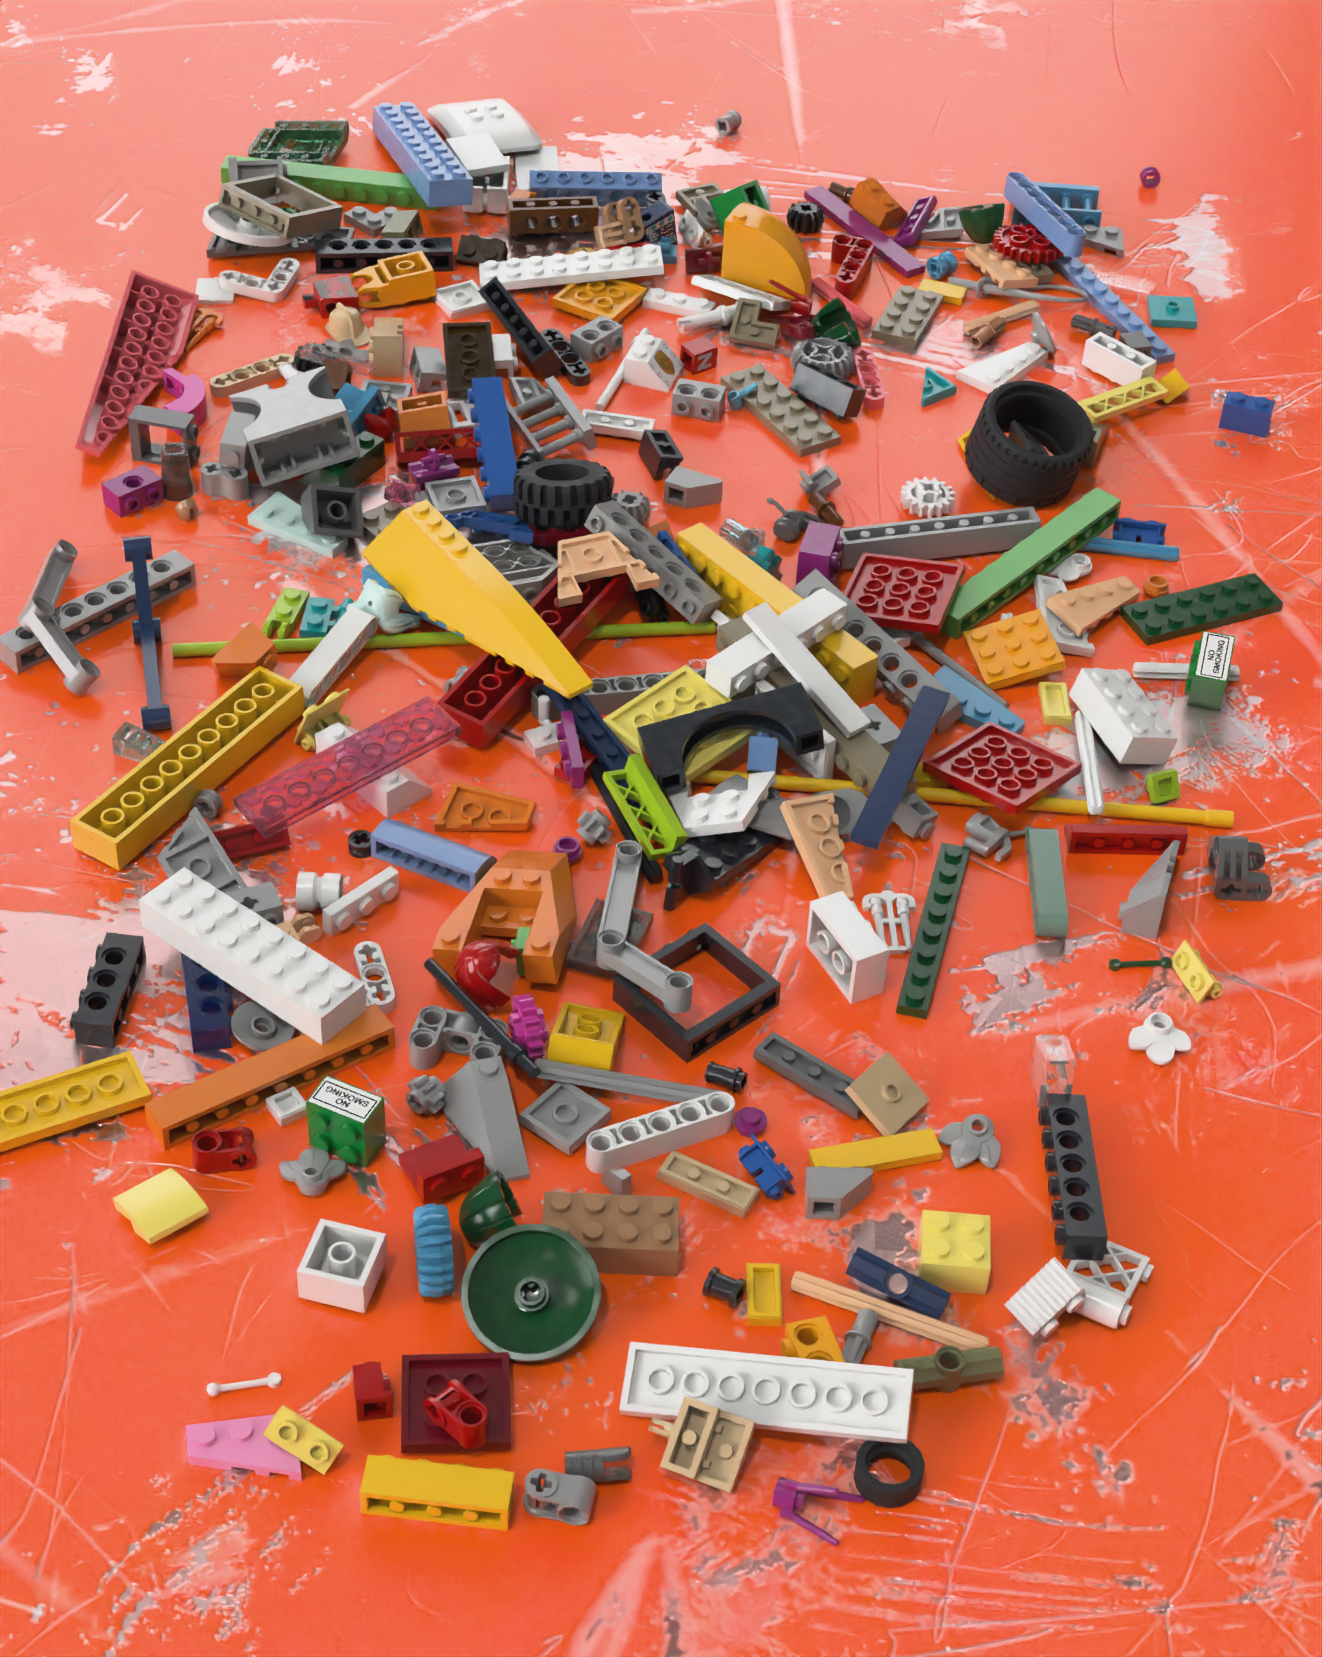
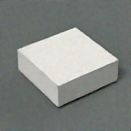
M294 1086L265 1099L267 1109L281 1127L307 1116L306 1101Z

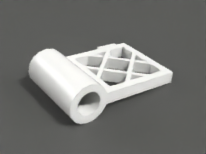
M1107 1240L1103 1261L1071 1260L1067 1271L1086 1290L1081 1295L1085 1300L1073 1312L1115 1330L1119 1324L1125 1326L1133 1308L1128 1305L1140 1281L1147 1283L1154 1266L1149 1264L1150 1258ZM1127 1261L1137 1265L1138 1268L1124 1270L1120 1262ZM1111 1264L1115 1272L1103 1274L1098 1266ZM1089 1267L1093 1276L1086 1277L1075 1272V1270ZM1121 1281L1126 1290L1122 1292L1111 1287L1109 1283Z

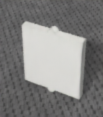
M219 277L197 278L195 294L199 295L197 304H233L235 293L222 290L219 287Z

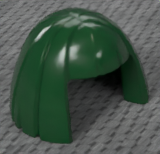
M989 203L984 204V206L978 204L958 208L959 219L967 235L979 244L993 243L995 230H998V227L1004 228L1002 223L1005 204Z
M839 297L827 303L813 318L811 323L815 325L816 338L822 336L823 338L837 339L839 342H846L847 346L852 349L861 346L860 334L854 320H851L853 318L851 313Z
M499 1170L492 1172L482 1179L465 1197L459 1210L458 1221L460 1229L467 1241L477 1248L498 1232L517 1226L514 1217L522 1214L517 1199L513 1198L514 1193L509 1183Z

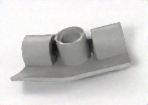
M738 774L733 775L714 788L709 795L723 793L730 789L737 791L747 790L748 780ZM769 787V795L765 800L758 803V811L747 827L787 840H793L779 808L783 801L789 799L780 797L779 791Z

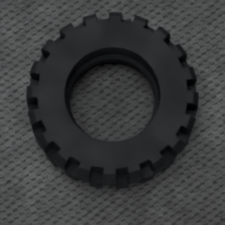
M555 458L554 460L535 461L518 469L513 478L515 514L522 522L530 523L531 526L535 527L540 526L545 529H577L578 527H585L584 524L595 504L612 501L611 473L604 465L590 462L589 460Z

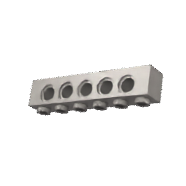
M612 500L594 505L584 524L590 532L596 534L609 531L630 550L629 554L633 558L642 560L646 564V569L651 574L655 572L660 578L659 586L653 587V589L690 623L695 625L711 620V615L723 601V598L616 501Z

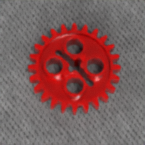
M1011 223V226L1004 225V228L998 227L993 236L992 245H994V249H997V253H1003V257L1010 256L1011 260L1016 258L1018 262L1025 260L1028 264L1031 261H1034L1036 264H1039V261L1048 263V260L1055 262V259H1060L1061 256H1064L1031 223H1028V225Z

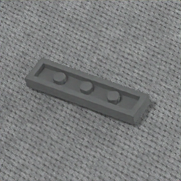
M775 1032L770 1033L754 1049L753 1058L856 1120L863 1114L862 1110L844 1091L855 1081L853 1078Z

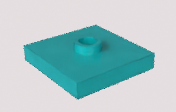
M1147 295L1146 305L1151 327L1197 328L1198 321L1193 297Z

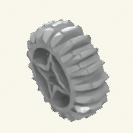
M820 336L819 338L803 339V341L797 342L791 353L790 364L793 373L796 371L798 362L814 363L844 379H848L854 369L855 357L852 348L847 346L846 342H839L837 339L834 340Z

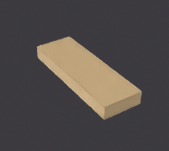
M672 1150L657 1171V1180L745 1219L760 1197L759 1188Z

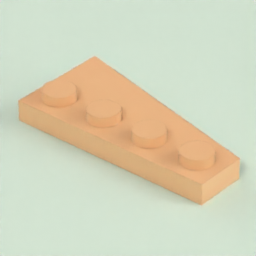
M976 244L975 246L965 248L964 256L975 266H980L984 274H991L990 278L993 282L999 281L1001 289L1037 287L1039 278L1030 274V270L1016 266V262L1004 259L1000 253L992 252L987 245Z

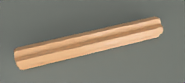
M1032 299L965 322L963 324V332L968 336L973 335L980 330L983 324L989 323L997 316L1004 317L1006 319L1005 323L1031 315L1032 312L1039 311V302Z

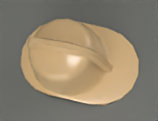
M340 302L337 303L336 309L330 313L329 322L326 323L325 329L338 343L351 338L356 347L366 345L370 340V330L363 323L359 311L354 307H345Z

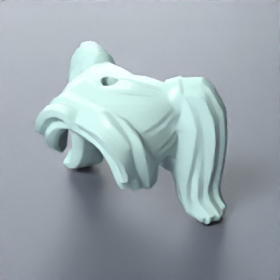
M367 579L358 600L348 604L346 608L347 611L350 607L354 606L377 616L379 627L389 634H397L421 626V617L399 612L400 605L404 603L402 596L395 590L378 585L377 580Z

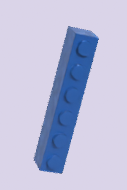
M502 377L472 378L471 389H467L468 404H473V408H470L471 423H476V427L473 428L474 442H479V447H476L477 461L482 462V466L479 468L480 481L485 482L486 485L483 486V497L485 502L489 503L490 512L514 510L513 478L517 472V465Z

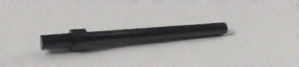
M433 958L427 959L424 963L427 971L506 1051V1057L515 1066H520L531 1078H536L540 1074L541 1069L531 1060L529 1052L519 1042L515 1043Z

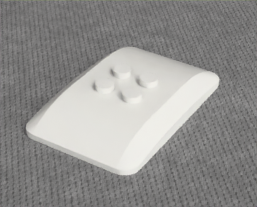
M502 98L438 104L427 109L428 117L447 139L488 133L501 153L536 150L542 147L540 137L529 122Z

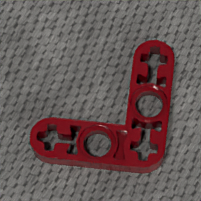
M816 314L780 319V332L794 339L815 338V325L811 322Z

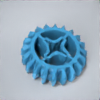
M435 1203L416 1207L413 1212V1229L419 1293L423 1297L432 1298L450 1295L454 1290V1263L448 1209L444 1204L435 1205Z

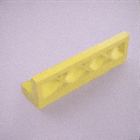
M1152 376L1077 403L1087 413L1090 421L1097 423L1168 397L1169 390Z

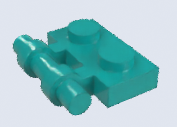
M308 597L299 630L300 638L325 637L345 614L348 604L353 603V600L345 598L343 603L335 606V599Z

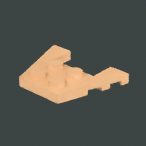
M609 531L558 541L559 607L582 603L583 594L577 584L579 582H588L593 579L627 573L636 591L658 587L660 578L655 572L651 574L646 569V564L642 560L633 558L629 554L630 550Z

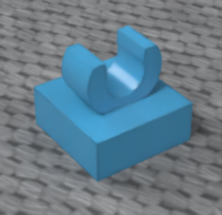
M661 237V244L654 245H660L663 264H676L677 245H670V237Z

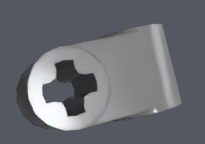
M538 1468L528 1473L525 1478L526 1492L523 1496V1507L529 1515L534 1517L562 1521L576 1526L584 1525L590 1519L596 1484L593 1480L582 1475H569ZM541 1479L545 1480L544 1486H541ZM536 1500H540L539 1507H536Z

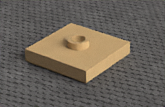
M888 1051L881 1055L844 1090L883 1136L894 1135L930 1100Z

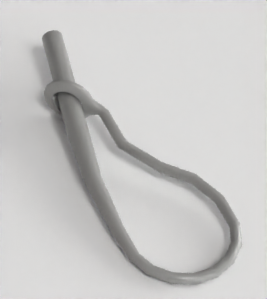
M986 276L982 277L978 282L950 277L948 280L949 284L968 287L967 289L974 290L977 297L981 299L988 297L990 293L1023 299L1064 303H1079L1089 299V294L1086 291L1070 286L1037 285V287L1001 289L999 284H994L992 279ZM1057 289L1076 292L1084 297L1063 298L1027 292V290Z

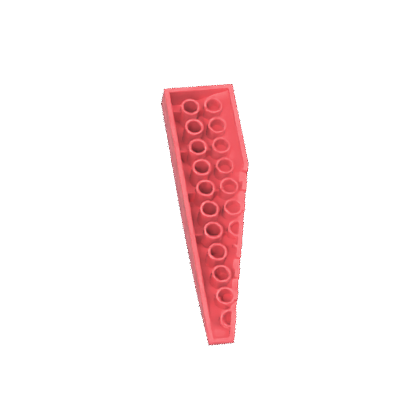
M131 271L90 396L75 449L100 457L126 425L128 417L137 404L142 405L164 378L163 370L173 367L185 348L199 295L137 271Z

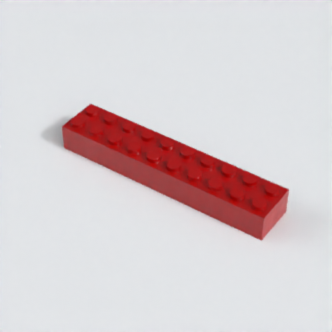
M622 573L612 577L579 582L577 584L583 594L582 603L559 607L557 575L530 606L571 654L629 591L630 578L627 573ZM485 651L436 703V728L484 750L532 697V688L537 684L543 683V680L538 677L532 678L525 674L523 668L517 665L513 667L507 664L502 656L498 655L495 657Z

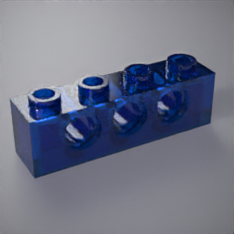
M181 952L193 1053L232 1048L231 1035H234L231 1029L232 1016H228V1012H234L232 993H225V990L230 989V984Z

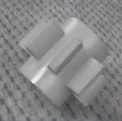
M595 809L592 813L585 810L577 819V822L581 825L577 832L592 845L597 840L603 844L612 834V831L608 829L612 824L611 820L598 809Z
M424 1074L421 1077H415L407 1084L411 1091L406 1094V1101L409 1107L417 1114H422L423 1112L426 1116L430 1113L435 1114L445 1106L441 1099L445 1096L446 1089L437 1077H427Z

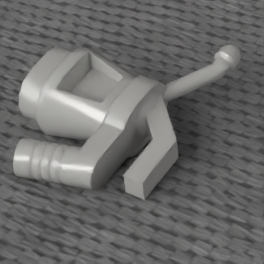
M977 812L965 825L964 830L970 833V837H966L963 847L988 856L1002 846L1003 848L996 853L994 858L1000 862L1011 853L1012 846L1009 837L1026 835L1027 828H1033V826L1028 825L1024 830L1010 832L1006 828H1002L988 814L983 815Z

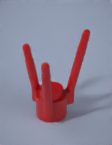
M772 279L769 280L771 285L795 297L790 299L765 291L766 293L790 300L792 302L790 311L794 312V314L766 313V318L782 319L810 315L813 305L812 300H808L807 296L798 294Z

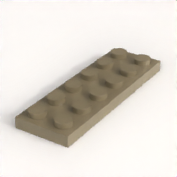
M761 364L721 377L720 385L726 386L727 392L733 390L740 392L753 383H757V389L741 398L743 406L800 458L841 444V435Z

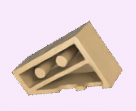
M374 318V327H370L369 368H374V377H403V318Z

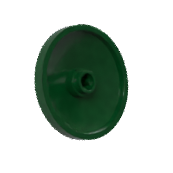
M523 1224L498 1232L485 1241L474 1253L463 1276L461 1302L470 1330L491 1353L509 1352L510 1362L540 1364L563 1357L574 1350L587 1337L599 1314L601 1283L593 1258L576 1238L556 1227L543 1224Z

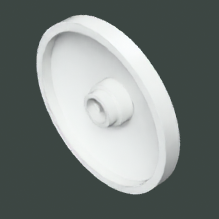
M219 202L206 206L203 212L202 222L207 229L220 237L237 243L260 247H276L286 245L293 240V238L286 240L219 206Z

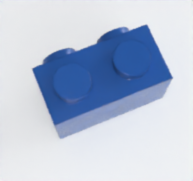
M1227 391L1218 428L1266 438L1275 401L1269 400L1266 397H1254L1245 395L1242 392Z

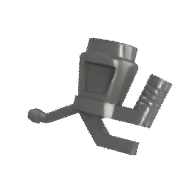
M771 497L766 499L768 504L776 506L783 513L774 522L773 532L777 537L785 541L796 539L801 529L807 530L810 521L819 522L820 520L819 517L806 511L785 510Z

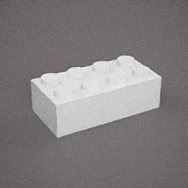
M1082 668L1069 696L1118 762L1121 764L1165 765L1179 738L1173 732L1171 726L1159 714L1157 708L1146 697L1144 691L1132 679L1131 674L1124 669Z

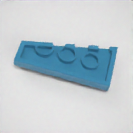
M943 665L933 675L961 701L964 714L957 720L976 729L991 721L1019 735L1023 732L1026 721L947 666Z

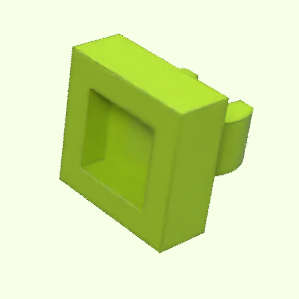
M1171 768L1147 774L1145 783L1146 791L1149 792L1150 802L1156 804L1180 798L1177 770Z

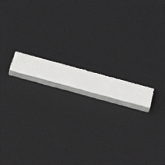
M766 602L744 613L742 619L798 683H802L806 692L847 738L858 734L870 726L871 720Z

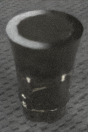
M180 442L166 443L162 446L160 456L164 499L169 501L189 499L195 494L196 490L191 476L186 446Z

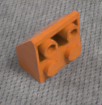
M445 391L396 399L401 432L452 429ZM443 434L440 436L446 439L449 436V434ZM429 435L423 442L427 448L439 447L443 443L435 435ZM415 436V437H416L419 441H421L424 436ZM453 436L448 440L450 445L454 444ZM402 437L405 452H411L418 443L411 437ZM420 446L416 451H421L424 448Z

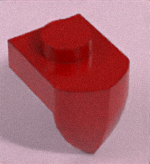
M389 406L378 415L366 413L364 415V425L367 432L385 439L394 430L396 411Z

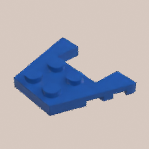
M481 510L458 512V515L445 514V518L456 529L467 527L470 528L471 533L485 534V531L495 532V537L528 544L533 543L534 532H531L532 529L529 527V524L522 522V520L515 516Z

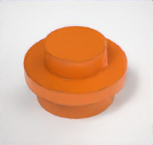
M1154 574L1150 575L1144 582L1143 589L1149 596L1157 598L1167 595L1170 585L1166 577Z

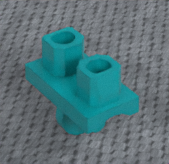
M759 544L754 557L747 554L749 559L781 581L783 575L778 571L782 558L776 555L773 549Z

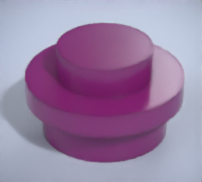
M564 836L556 841L553 846V852L567 853L568 862L571 863L580 859L582 847L576 838Z
M745 1107L736 1113L734 1123L741 1135L751 1138L750 1134L753 1133L757 1137L766 1128L767 1117L758 1108Z

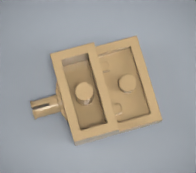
M684 1396L674 1424L658 1419L655 1416L652 1418V1423L662 1426L664 1429L650 1425L649 1432H654L668 1438V1444L660 1467L733 1493L756 1422Z

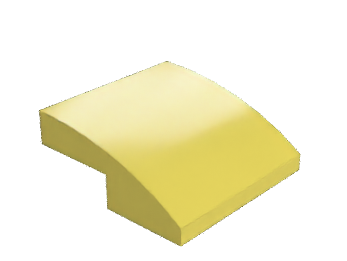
M172 1168L112 1198L116 1210L132 1222L135 1233L150 1245L209 1213L207 1205L197 1192Z

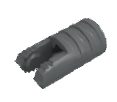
M631 1447L565 1451V1474L582 1475L593 1480L594 1483L632 1479V1470L628 1467L604 1468V1462L629 1459Z

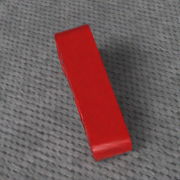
M839 234L835 235L832 239L831 261L841 265L836 274L834 289L852 301L872 266L874 243L868 239Z

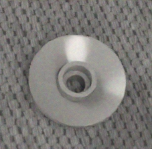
M1036 311L1032 312L1033 331L1030 332V336L1033 342L1036 344L1040 343L1051 354H1055V344L1041 316Z
M250 1001L239 1006L234 1011L231 1019V1029L238 1041L257 1051H266L273 1046L291 1040L295 1031V1027L256 1001Z

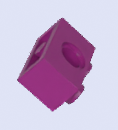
M145 464L101 483L104 504L120 518L164 500L162 478Z

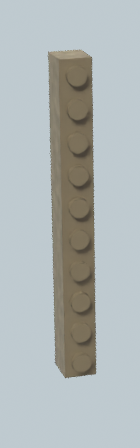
M743 616L717 627L715 645L719 653L753 632L742 619ZM784 665L774 669L763 678L775 689L798 683ZM806 692L822 728L836 739L835 764L858 787H861L870 795L890 753L866 730L847 738ZM914 776L904 796L915 793L917 779Z

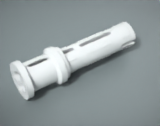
M738 301L734 305H719L713 311L683 318L680 317L677 319V327L682 326V328H679V331L684 333L685 331L715 324L726 326L729 322H733Z

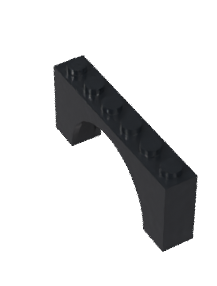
M801 682L637 727L639 747L648 769L663 794L686 788L685 766L690 755L704 741L727 731L750 729L773 734L785 741L797 756L824 749L823 728Z

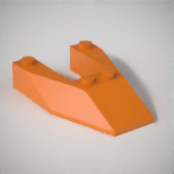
M509 850L491 867L440 926L432 947L434 960L450 976L455 977L454 963L456 957L467 944L480 940L482 935L517 937L518 927H531L522 953L526 981L557 984L577 922L567 853Z

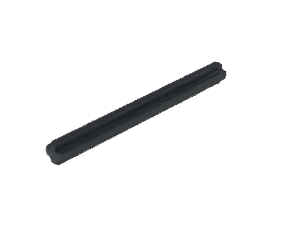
M600 763L592 764L590 775L625 840L639 843L602 779L606 771ZM642 849L641 869L645 877L651 884L661 882L663 880V871L657 860L649 861Z

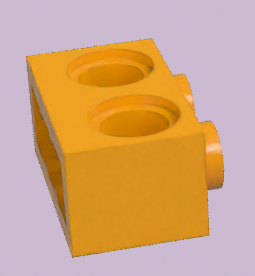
M826 1315L786 1324L784 1339L780 1340L781 1352L784 1357L845 1362Z

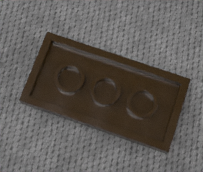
M491 322L442 323L448 398H467V389H471L472 378L496 377Z

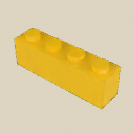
M368 1455L359 1492L361 1514L508 1531L514 1498V1472L505 1471L501 1468L469 1467L461 1463L452 1465L435 1463L426 1459L409 1460L395 1458L391 1455Z

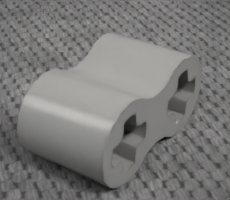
M207 462L201 466L202 490L206 495L225 496L233 501L244 500L249 496L248 473L246 469L219 465L218 462Z

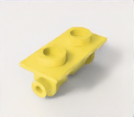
M1184 940L1171 958V966L1198 1004L1203 1001L1205 996L1218 998L1223 992L1222 984L1214 978L1212 973H1209L1207 966L1200 958L1199 951L1194 950L1188 941Z
M282 1405L277 1410L271 1423L263 1433V1436L323 1475L344 1446L343 1443L285 1405Z

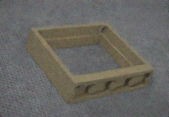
M277 173L222 183L218 204L286 240L340 228L343 206ZM275 197L303 212L290 214L262 199Z

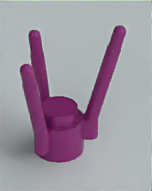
M779 1477L772 1499V1505L781 1508L779 1516L794 1521L833 1546H838V1539L795 1513V1510L804 1509L808 1495L859 1503L865 1501L864 1496L841 1492L837 1487L802 1483Z

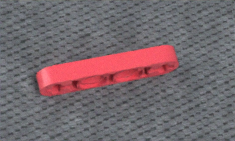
M866 348L856 349L853 351L855 357L853 370L856 382L859 387L867 390L862 404L870 410L881 409L884 406L885 392L874 353Z

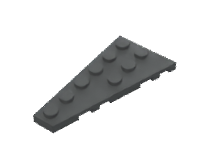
M340 226L337 229L296 237L290 243L276 247L245 245L213 234L206 250L207 258L315 250V240L354 239L355 228Z

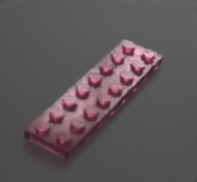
M428 695L233 797L234 806L267 839L462 734L461 725Z

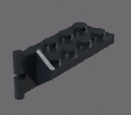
M746 827L744 831L692 837L685 844L678 846L665 855L663 865L669 873V883L666 887L663 908L672 911L678 902L689 895L711 892L783 843V838L750 827Z

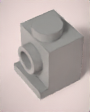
M913 793L902 798L890 824L896 823L905 834L910 835L912 838L920 835L925 839L934 831V823L939 814L917 794Z

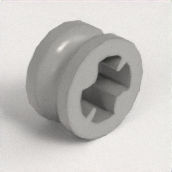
M204 789L194 800L193 807H197L202 817L214 818L223 807V800L215 791Z

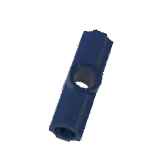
M858 1247L853 1254L845 1273L888 1295L890 1298L896 1299L940 1320L952 1295L942 1288L861 1247ZM900 1273L906 1277L908 1286L903 1293L896 1294L891 1290L889 1282L893 1275Z

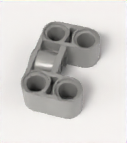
M434 1005L426 1006L419 1012L409 1034V1062L413 1068L418 1070H429L435 1067L442 1051L470 1056V1061L501 1056L504 1063L506 1058V1051L468 1012L454 1011ZM493 1019L508 1035L507 1024L500 1019Z

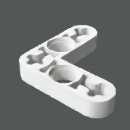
M284 258L279 261L268 279L233 270H225L219 275V287L228 292L268 302H280L285 298L298 278L300 263L293 258Z
M361 942L354 948V965L359 980L365 983L366 1007L376 1003L385 1015L389 1014L396 1006L395 990L381 947L375 942ZM366 955L372 958V963L367 964ZM377 974L382 976V979L370 981L367 977ZM382 992L384 1001H380L377 998V993Z

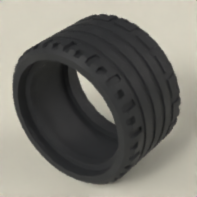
M1035 381L1008 382L996 387L985 399L965 445V461L977 483L996 498L1022 507L1033 506V508L1050 506L1064 499L1072 489L1094 442L1093 426L1084 409L1072 397L1060 389ZM1015 420L1054 456L1037 454L1026 450L1011 441L1004 433H1009L1010 423Z

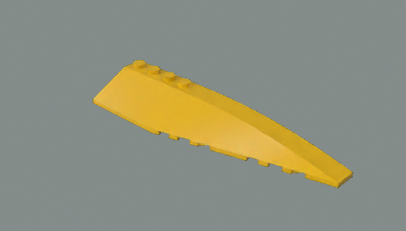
M427 499L404 509L362 551V556L418 613L421 611L427 613L428 618L432 621H441L446 624L448 630L453 633H462L467 641L495 657L498 655L502 656L507 664L523 668L525 674L532 678L538 677L542 679L544 685L569 699L594 687L587 674L534 609L505 577Z

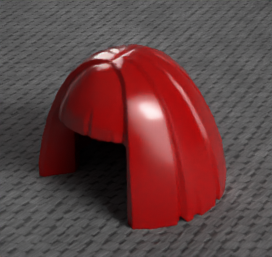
M500 939L473 941L467 944L456 957L454 963L456 982L484 1011H492L496 1007L500 1008L509 1002L511 997L490 984V981L498 972L501 955L513 959L519 955L520 951L510 942Z

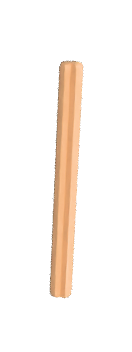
M796 1271L792 1278L791 1289L793 1291L856 1313L863 1308L870 1309L878 1315L881 1322L949 1346L958 1347L960 1350L964 1351L989 1346V1338L987 1336L816 1276Z

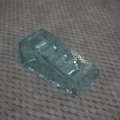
M124 722L112 737L114 754L140 762L166 742L128 722Z

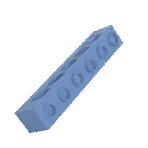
M530 170L529 191L536 192L537 198L596 196L598 206L618 202L625 197H633L638 201L639 207H647L646 193L649 191L662 192L661 172Z

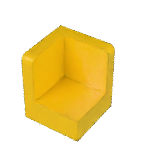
M1176 368L1158 381L1169 390L1168 397L1162 399L1166 404L1190 388Z

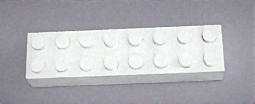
M185 867L139 899L142 927L321 1045L325 1044L366 1011L364 982Z

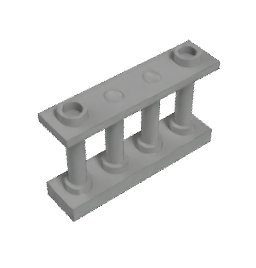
M554 376L545 379L547 390L544 391V394L513 408L506 400L509 423L526 447L539 453L543 460H545L546 456L576 442L579 444L583 442L588 450L598 447L593 428ZM548 402L550 404L554 403V407L523 421L519 418L520 415ZM553 417H564L563 420L533 434L528 430ZM573 429L574 433L543 447H540L537 443L563 430Z

